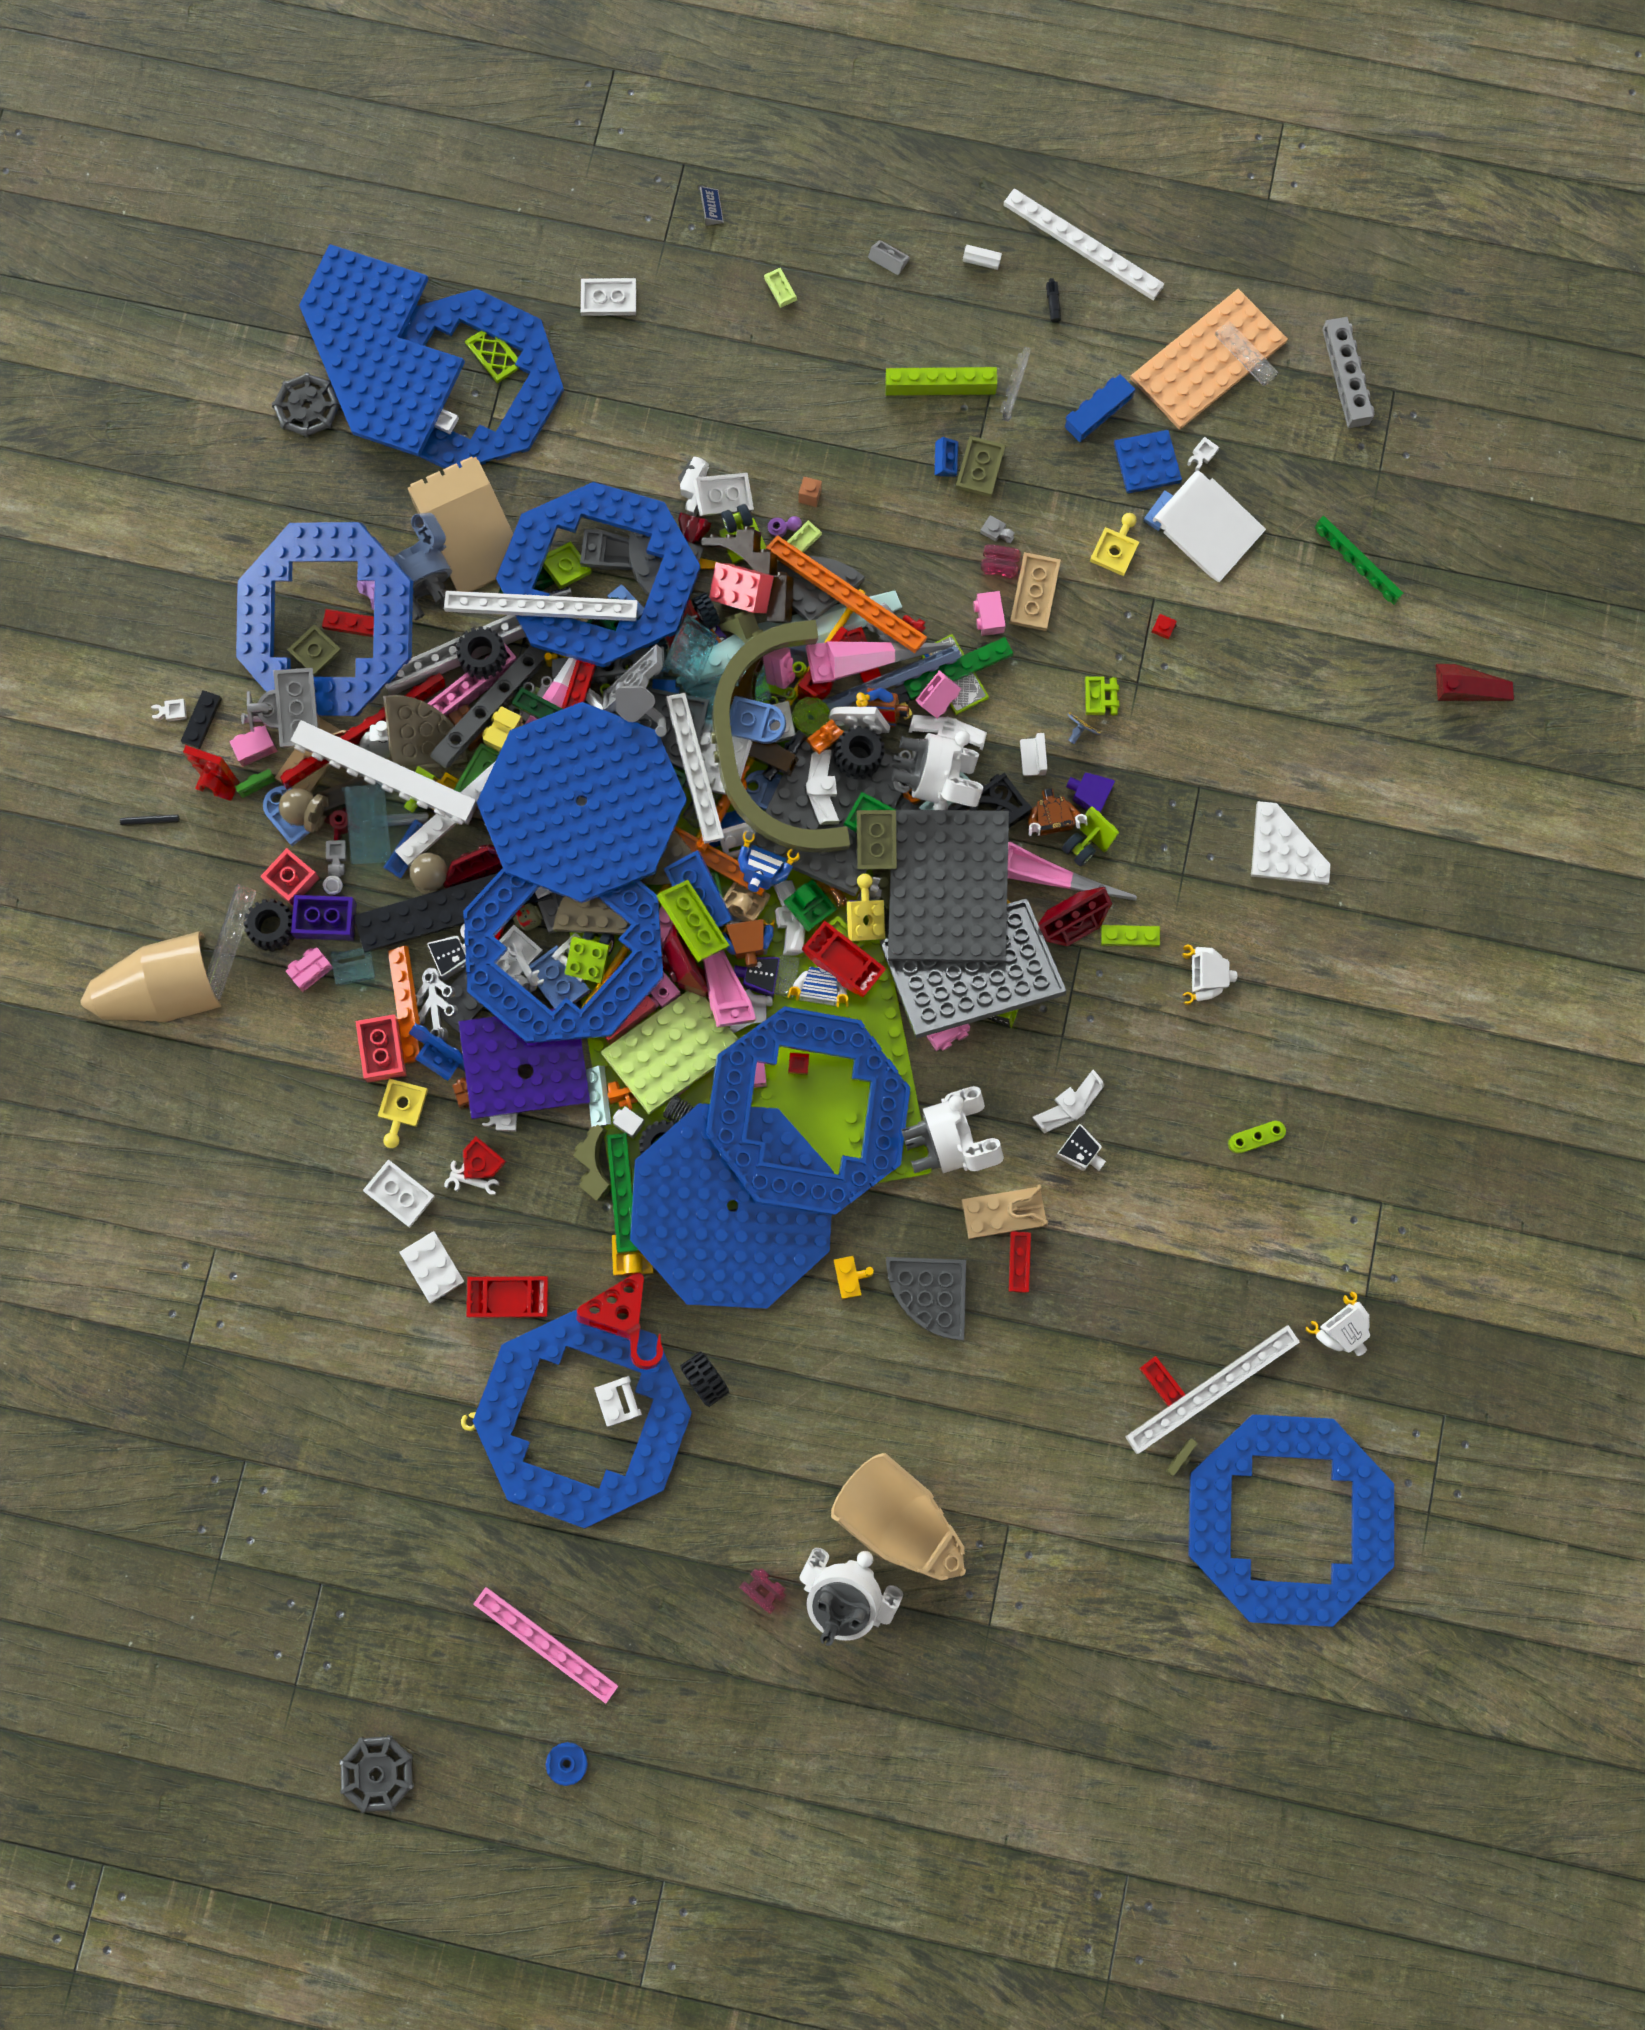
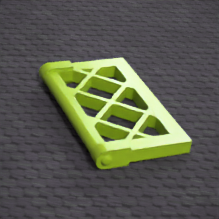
M480 331L468 338L465 344L486 368L496 383H499L519 369L515 364L506 366L507 358H511L516 363L518 357L506 342L496 337L495 340L485 339L487 333ZM482 342L481 349L477 350L473 344ZM484 342L494 344L493 352L483 351ZM497 344L501 345L506 354L496 352ZM482 354L492 355L491 364L487 363ZM495 356L505 357L504 365L493 364ZM493 368L503 369V371L497 375Z

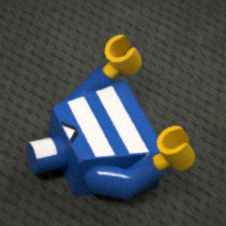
M745 832L743 834L744 845L741 846L738 863L740 871L744 873L743 880L749 883L748 889L752 892H757L760 887L768 890L772 885L785 881L793 868V862L798 861L800 858L799 852L795 858H791L790 855L793 849H790L787 853L789 859L786 862L787 858L755 845L749 847L750 843L754 841L755 835L753 833L752 839L746 840Z

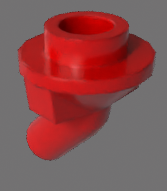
M908 615L903 616L902 620L922 633L926 629L924 626L926 622L920 618L916 622Z

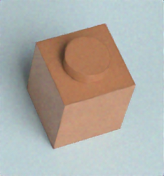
M803 477L799 490V503L817 507L822 491V481Z

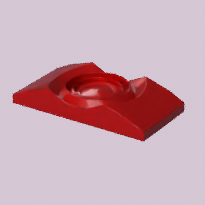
M826 921L821 924L802 947L803 952L817 967L828 971L844 988L861 997L867 994L886 970L884 966Z
M548 1276L467 1277L466 1317H548Z

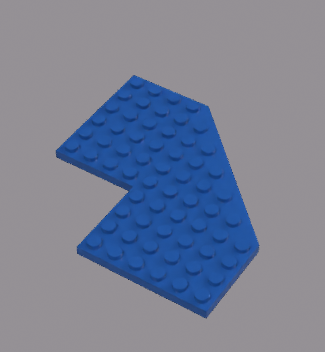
M329 244L299 306L353 435L420 457L465 361L463 358L401 338L429 280L427 275Z

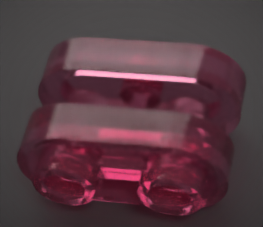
M985 545L983 556L987 559L982 560L981 570L987 575L999 574L1005 578H1013V576L1018 574L1019 568L1014 562L1020 561L1021 552L1010 547Z
M755 1568L750 1573L754 1580L750 1584L744 1581L739 1588L771 1614L775 1610L771 1603L776 1598L782 1601L786 1596L783 1593L786 1589L777 1581L773 1584L768 1580L770 1575L762 1568L759 1570ZM760 1584L770 1592L766 1598L756 1591Z

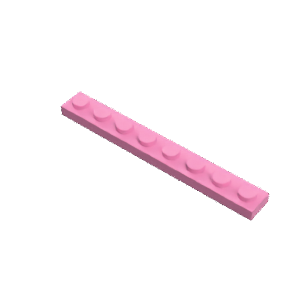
M485 1587L473 1605L605 1704L618 1688L616 1683L489 1588Z

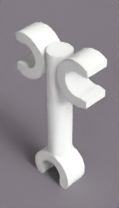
M518 940L513 942L511 946H508L510 954L515 955L526 979L530 983L528 991L532 992L536 990L538 985L544 983V979L539 980V970L531 971L522 953V945Z
M453 1160L450 1177L444 1183L445 1188H448L451 1182H455L454 1190L458 1192L460 1181L486 1189L490 1195H496L495 1191L490 1190V1186L492 1184L499 1185L497 1180L492 1179L488 1182L481 1179L465 1180L463 1174L464 1163L460 1170H456L457 1162Z

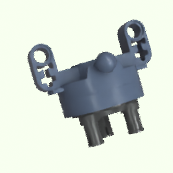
M432 513L413 515L411 525L420 541L392 557L400 565L403 572L413 580L414 620H418L425 615L417 602L418 598L431 594L435 603H439L441 608L444 609L446 588L443 582L452 574V570L441 552L446 548V545H443L446 541V536Z

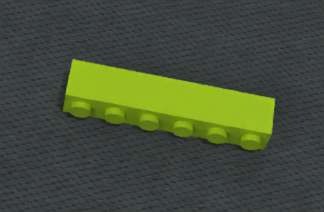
M997 367L886 368V396L996 394Z

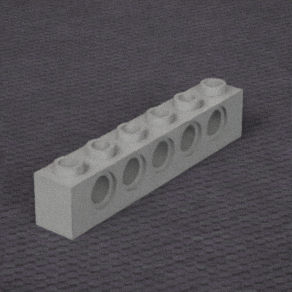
M1348 317L1326 320L1322 331L1347 427L1353 428L1369 425L1375 415L1374 407L1370 405V392L1365 386L1366 376L1361 370L1362 363L1356 351L1357 342L1353 340L1352 324L1349 323Z

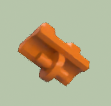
M831 719L808 737L806 741L814 752L816 751L818 754H821L835 743L844 731Z
M618 1081L608 1083L609 1093L607 1094L610 1105L619 1103V1107L627 1105L629 1110H633L632 1104L639 1101L629 1088L620 1089Z

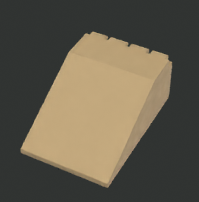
M469 457L460 461L461 468L456 463L443 469L445 475L442 476L440 471L426 477L428 483L425 484L423 479L410 484L411 486L408 487L418 514L432 513L445 533L446 541L443 545H446V548L441 552L452 570L450 579L456 591L473 592L496 581V576L513 536L510 525L479 460L476 457Z

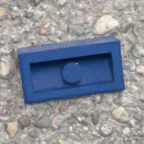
M942 437L935 443V475L956 477L958 470V441Z

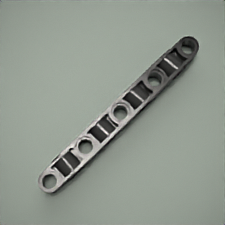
M530 645L435 747L430 757L445 769L449 768L492 722L491 719L494 712L498 711L501 706L505 708L517 695L521 687L526 682H529L546 663L545 654H552V652ZM505 689L508 692H501L500 690ZM482 715L484 718H477L476 716ZM457 741L460 744L454 745L451 742Z

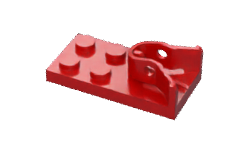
M841 626L830 642H847L848 630ZM809 669L798 684L797 698L808 706L822 701L830 694L834 681L813 684Z
M185 745L184 755L191 762L192 767L200 774L195 789L203 792L206 786L213 791L214 796L232 801L236 792L235 786L239 785L240 782L224 759Z

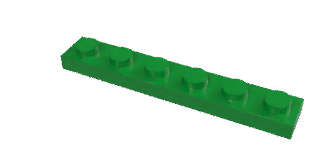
M1322 516L1315 526L1317 533L1321 537H1325L1333 549L1338 550L1343 555V558L1356 568L1360 575L1365 576L1369 580L1373 588L1378 589L1387 601L1395 605L1402 597L1403 592L1325 516Z
M1003 637L961 656L952 664H943L935 671H927L918 678L909 679L903 685L907 690L910 701L917 699L938 671H941L955 682L1013 656V651L1006 638Z
M627 1133L607 1135L617 1253L638 1252V1249L630 1241L633 1194Z

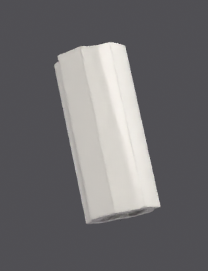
M966 245L963 262L998 270L1002 253Z

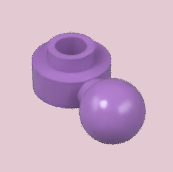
M797 516L790 517L787 522L781 518H773L768 523V531L774 538L777 535L783 537L787 529L798 531L802 526V521ZM776 524L780 525L778 529L774 528Z

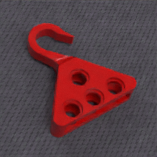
M634 1273L579 1306L577 1309V1321L629 1339L632 1362L638 1368L648 1370L655 1368L661 1362L663 1347L659 1334L656 1347L657 1354L652 1360H642L637 1354L644 1276L641 1273ZM631 1287L634 1291L627 1293L624 1291V1288ZM609 1297H614L617 1301L615 1303H609L607 1299ZM596 1307L600 1312L594 1314L590 1312V1309ZM624 1313L628 1318L622 1320L618 1318V1315Z

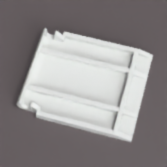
M1199 471L1193 473L1153 518V522L1159 521L1161 523L1160 528L1165 530L1163 533L1217 582L1224 578L1266 530L1213 478L1209 480Z

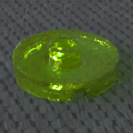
M806 697L795 705L792 713L793 723L804 734L812 735L830 721V710L821 699ZM808 715H812L814 719L810 720Z

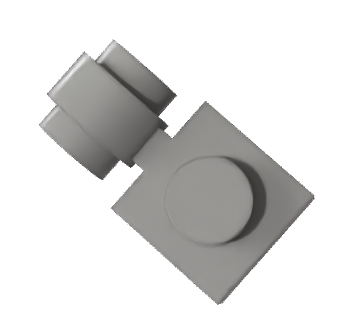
M345 840L326 841L327 862L333 861L332 864H328L329 876L341 877L345 875V864L340 863V861H347Z

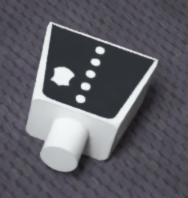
M458 936L427 943L444 981L466 968L465 943H461Z
M1081 1124L1077 1126L1055 1156L1082 1171L1089 1164L1099 1171L1106 1162L1097 1155L1102 1146Z

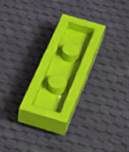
M1101 925V946L1159 947L1160 926Z

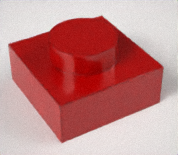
M1159 614L1152 633L1169 640L1177 621Z
M790 1053L788 1073L808 1075L809 1054Z

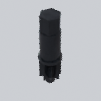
M1050 278L1046 284L1050 320L1054 323L1061 321L1060 294L1058 282H1055L1054 278Z

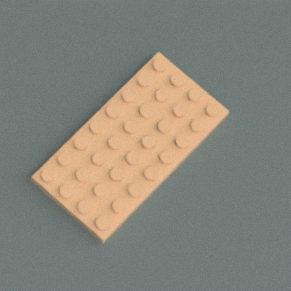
M1237 289L1134 372L1130 379L1180 430L1287 343L1288 338Z

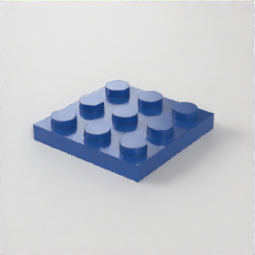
M1169 430L1114 441L1127 494L1181 483L1182 478Z

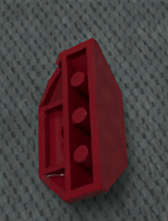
M482 845L477 850L464 853L452 861L446 875V881L443 884L444 887L449 888L500 872L503 867L494 845Z
M1100 887L1080 891L1048 909L1038 923L1045 941L1069 946L1099 929L1107 916L1108 910L1112 906L1106 888Z
M672 924L663 946L662 955L664 965H669L671 970L669 972L670 978L673 983H677L679 988L702 997H707V986L693 956L679 931Z

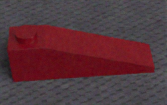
M1436 664L1438 701L1514 700L1512 681L1457 664Z

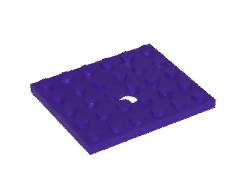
M496 1016L458 1021L471 1119L590 1103L581 1039L526 1043ZM523 1064H528L533 1068V1075L529 1079H522L518 1075V1068Z

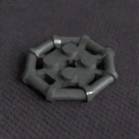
M305 372L302 376L281 383L282 387L275 401L272 402V408L275 409L280 421V427L283 430L287 429L303 435L304 438H308L309 435L332 428V423L341 405L330 380L327 381L313 376L309 372ZM305 383V387H302L300 389L294 390L292 388L297 385ZM311 383L322 387L320 390H317L314 386H311ZM287 392H289L288 402H283ZM327 393L331 399L330 402H326L323 397ZM307 402H308V403H312V404L309 405V406H310L309 409H306V407H303V405H304L305 403H307ZM289 409L291 416L286 418L283 410ZM330 409L327 418H324V411ZM295 421H296V422L300 421V422H302V424H304V425H303V427H300V426L295 425V424H293V423H294ZM319 421L321 422L319 424L309 427V425Z
M391 1735L364 1738L362 1736L358 1738L359 1741L347 1755L339 1761V1764H341L340 1793L344 1794L361 1810L360 1813L365 1814V1812L388 1810L392 1812L410 1789L414 1787L412 1780L413 1755L401 1747ZM383 1745L382 1752L370 1753L368 1746ZM389 1748H391L401 1759L394 1761V1759L387 1754ZM362 1750L364 1757L357 1764L351 1762ZM404 1764V1780L398 1779V1766ZM375 1768L382 1772V1776L378 1780H375L373 1776L371 1777V1772H374ZM349 1769H354L355 1783L352 1784L349 1781ZM396 1784L401 1788L391 1799L388 1793ZM357 1787L366 1795L364 1800L352 1790ZM383 1796L384 1802L370 1803L371 1797Z

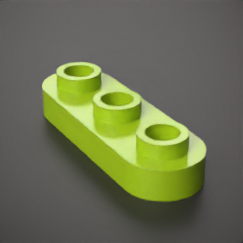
M1272 1121L1234 1134L1228 1141V1147L1233 1153L1241 1154L1281 1140L1285 1136L1286 1128L1280 1121ZM1274 1127L1279 1129L1278 1134L1273 1132ZM1256 1133L1260 1134V1140H1257L1254 1135ZM1236 1140H1241L1242 1146H1238Z

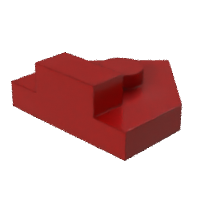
M475 1136L463 1150L464 1179L494 1177L505 1165L506 1161Z

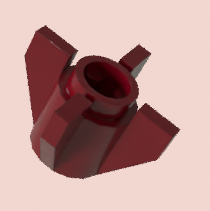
M680 512L678 521L684 538L692 544L699 542L710 530L711 522H708L707 519L697 518Z
M346 806L342 810L335 811L331 815L326 816L324 822L331 824L333 827L334 841L341 840V834H346L350 830L361 834L362 829L352 823L349 818L352 810L351 807Z

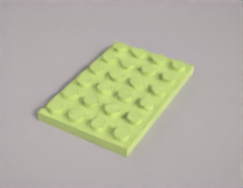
M687 991L601 1051V1054L647 1113L651 1114L675 1095L714 1069L717 1055L736 1042L738 1038L728 1026L717 1028L710 1003L705 997Z

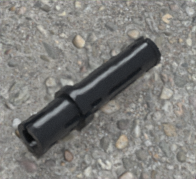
M798 730L793 738L784 744V749L796 755L798 753L797 750L808 737ZM768 767L762 775L772 782L779 771Z

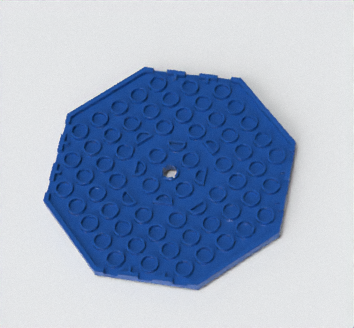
M580 702L510 730L476 803L505 874L518 877L533 885L541 886L561 896L572 898L579 903H584L655 874L659 861L669 843L670 836L677 825L682 809L685 807L687 798L663 742L656 734L655 729L636 722H628L621 716ZM579 797L587 799V803L584 806L577 805Z
M699 1103L635 1159L630 1241L687 1305L767 1309L830 1252L832 1215L756 1203L706 1135L710 1104ZM751 1107L746 1139L766 1142L763 1162L834 1174V1171L778 1108ZM730 1200H735L738 1204V1208L734 1212L729 1211L727 1208V1203Z

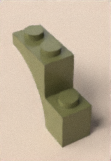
M745 611L728 616L724 618L726 622L719 624L721 631L734 633L745 644L763 632V629H759L752 612L745 614Z
M597 1124L589 1129L587 1132L588 1137L584 1142H580L576 1146L573 1156L591 1170L582 1176L579 1187L595 1200L602 1202L611 1190V1183L606 1179L602 1171L599 1157L601 1143L608 1130Z

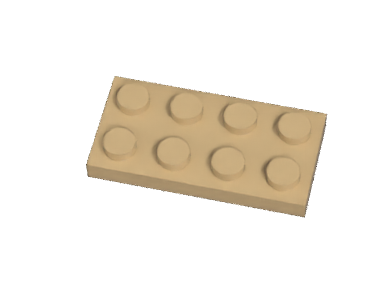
M1024 552L1010 624L1047 631L1061 559Z

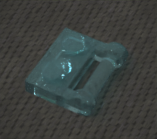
M363 948L331 952L335 984L337 986L375 978L372 952L364 953ZM365 955V959L339 964V960Z

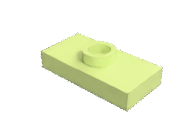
M781 268L764 275V279L780 308L797 301V297Z
M808 520L787 542L804 553L822 535V532Z

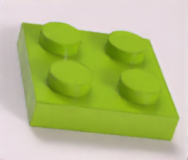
M571 541L548 552L543 567L559 589L590 575L592 572L590 567H581V554Z

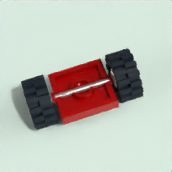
M705 592L693 598L692 603L689 599L677 634L660 639L656 643L659 647H664L665 650L668 647L672 649L703 634L704 631L700 622L706 630L720 624L719 616L708 594Z

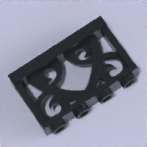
M1006 773L996 774L990 779V783L985 786L982 784L983 791L978 805L992 804L998 806L996 811H1000L1002 808H1004L1003 811H1009V828L1030 815L1032 807L1025 801ZM998 786L1007 788L1008 795L1005 800L1001 799L1003 791L1000 794L995 793L994 790ZM1011 796L1014 797L1020 808L1008 802ZM958 804L953 807L951 805L948 807V810H966L968 806ZM971 806L970 811H976L978 806Z

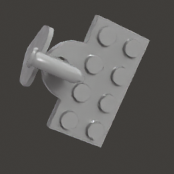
M657 644L603 692V710L610 713L613 711L617 712L628 722H636L646 713L658 724L655 730L656 734L659 737H663L667 733L666 718L653 707L655 697L646 689L649 679L653 675H658L663 667L662 649Z
M313 668L273 670L275 690L267 691L263 694L258 703H252L250 691L247 692L248 714H241L242 724L249 723L251 732H254V722H263L270 728L278 729L280 748L295 747L290 740L300 720L318 728Z

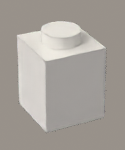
M625 1106L622 1110L619 1109L613 1116L614 1126L627 1133L632 1139L635 1138L645 1124L641 1117Z

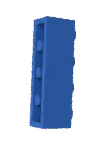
M1121 374L1116 378L1112 377L1103 389L1099 388L1093 394L1089 401H1083L1077 411H1072L1067 415L1065 428L1081 442L1129 402L1134 396L1135 388Z

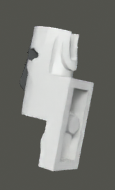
M693 457L678 477L681 483V495L688 499L685 506L687 515L696 517L699 509L693 479L706 477L709 469V464L698 457Z

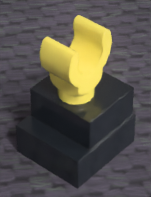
M904 685L888 691L898 695L899 705L908 706L907 704L910 699ZM909 708V716H908V717H903L904 720H907V719H909V718L912 717V716H911V715H912V711L910 710V708Z

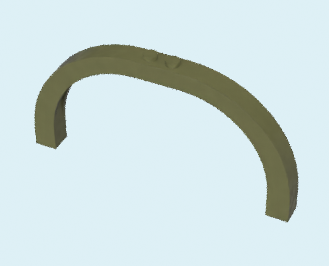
M816 620L782 624L761 632L743 645L727 664L720 678L713 703V732L710 734L711 743L715 744L716 751H713L714 762L718 763L721 782L730 803L739 816L757 833L780 846L803 852L817 853L848 850L850 840L847 826L816 830L802 829L782 823L768 815L747 793L741 782L735 760L729 713L731 696L737 682L753 663L773 651L793 646L816 644L818 641Z

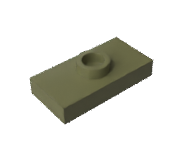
M1188 1439L1165 1470L1168 1475L1174 1476L1181 1465L1183 1467L1187 1465L1191 1459L1189 1454L1197 1445L1195 1440Z

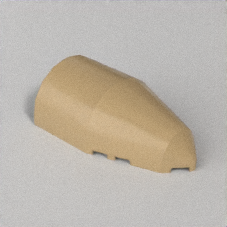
M198 931L139 948L92 979L80 1001L81 1005L102 1020H139L144 1022H167L221 1007V1003L214 995L202 959L200 939L205 938L204 933Z
M886 1453L873 1456L853 1473L835 1499L831 1509L832 1519L876 1556L885 1561L940 1581L963 1576L966 1572L963 1554H965L964 1546L952 1526L948 1524L943 1516L944 1513L934 1501V1496L926 1487Z

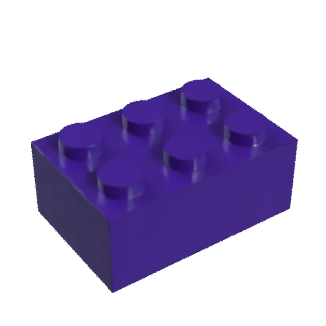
M294 895L291 933L296 939L354 941V915H356L357 903L353 897Z

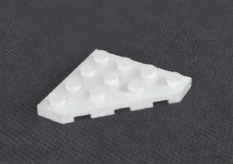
M1257 802L1251 877L1328 885L1330 863L1277 803Z

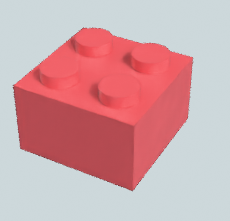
M287 848L260 876L270 888L292 906L294 904V895H305L320 879L309 866Z

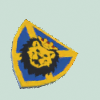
M1069 712L1067 714L1078 724L1068 739L1071 743H1076L1084 729L1098 735L1101 734Z

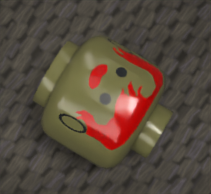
M528 903L523 905L516 912V917L513 918L517 928L521 927L524 931H529L541 925L543 916L537 904Z

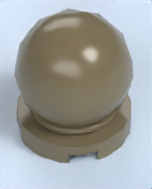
M294 788L287 790L281 796L278 806L279 813L284 821L290 825H304L306 831L314 833V830L319 831L325 821L326 816L323 813L325 807H329V800L326 796L320 794L314 797L306 789Z
M430 852L416 857L409 870L410 878L416 889L422 895L445 889L443 884L446 881L449 868L444 859Z

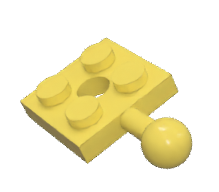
M1126 513L1122 517L1123 526L1119 533L1105 527L1090 558V562L1119 575H1125L1139 545V541L1126 536L1129 528L1135 526L1137 522L1136 516L1133 513ZM1116 548L1119 550V554L1112 555L1109 550Z
M861 874L857 878V884L861 888V901L847 902L848 939L851 941L885 939L884 900L869 901V887H871L873 881L872 877L868 874ZM865 915H867L869 918V923L867 925L863 923V918Z
M389 1078L378 1113V1117L393 1121L390 1133L386 1134L383 1139L386 1147L395 1148L398 1146L399 1137L397 1134L401 1123L417 1127L427 1096V1088ZM401 1098L408 1099V1105L404 1108L398 1107V1101Z

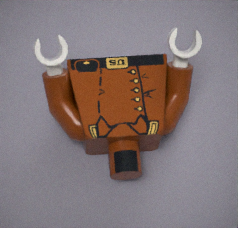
M1053 789L1042 791L1043 800L1037 801L1028 818L1029 836H1032V832H1037V836L1073 830L1075 822L1077 828H1080V823L1088 825L1086 815L1081 814L1064 797L1055 798Z

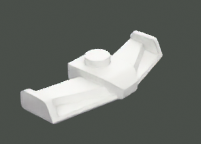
M913 715L909 728V733H912V731L932 732L951 739H955L959 731H966L970 735L969 743L980 747V750H983L987 735L985 731L948 716L937 719L934 716Z
M825 750L821 754H818L816 751L812 753L808 781L806 783V792L820 825L839 824L840 822L830 797H836L837 795L835 776H828L831 750Z
M785 880L777 885H772L782 907H778L775 910L778 928H786L783 955H798L803 953L805 928L783 903L786 898L796 891L793 882Z
M1092 1070L1076 1092L1069 1087L1055 1098V1102L1059 1106L1033 1116V1121L1043 1133H1046L1073 1120H1078L1085 1114L1087 1108L1103 1089L1104 1083L1102 1079Z

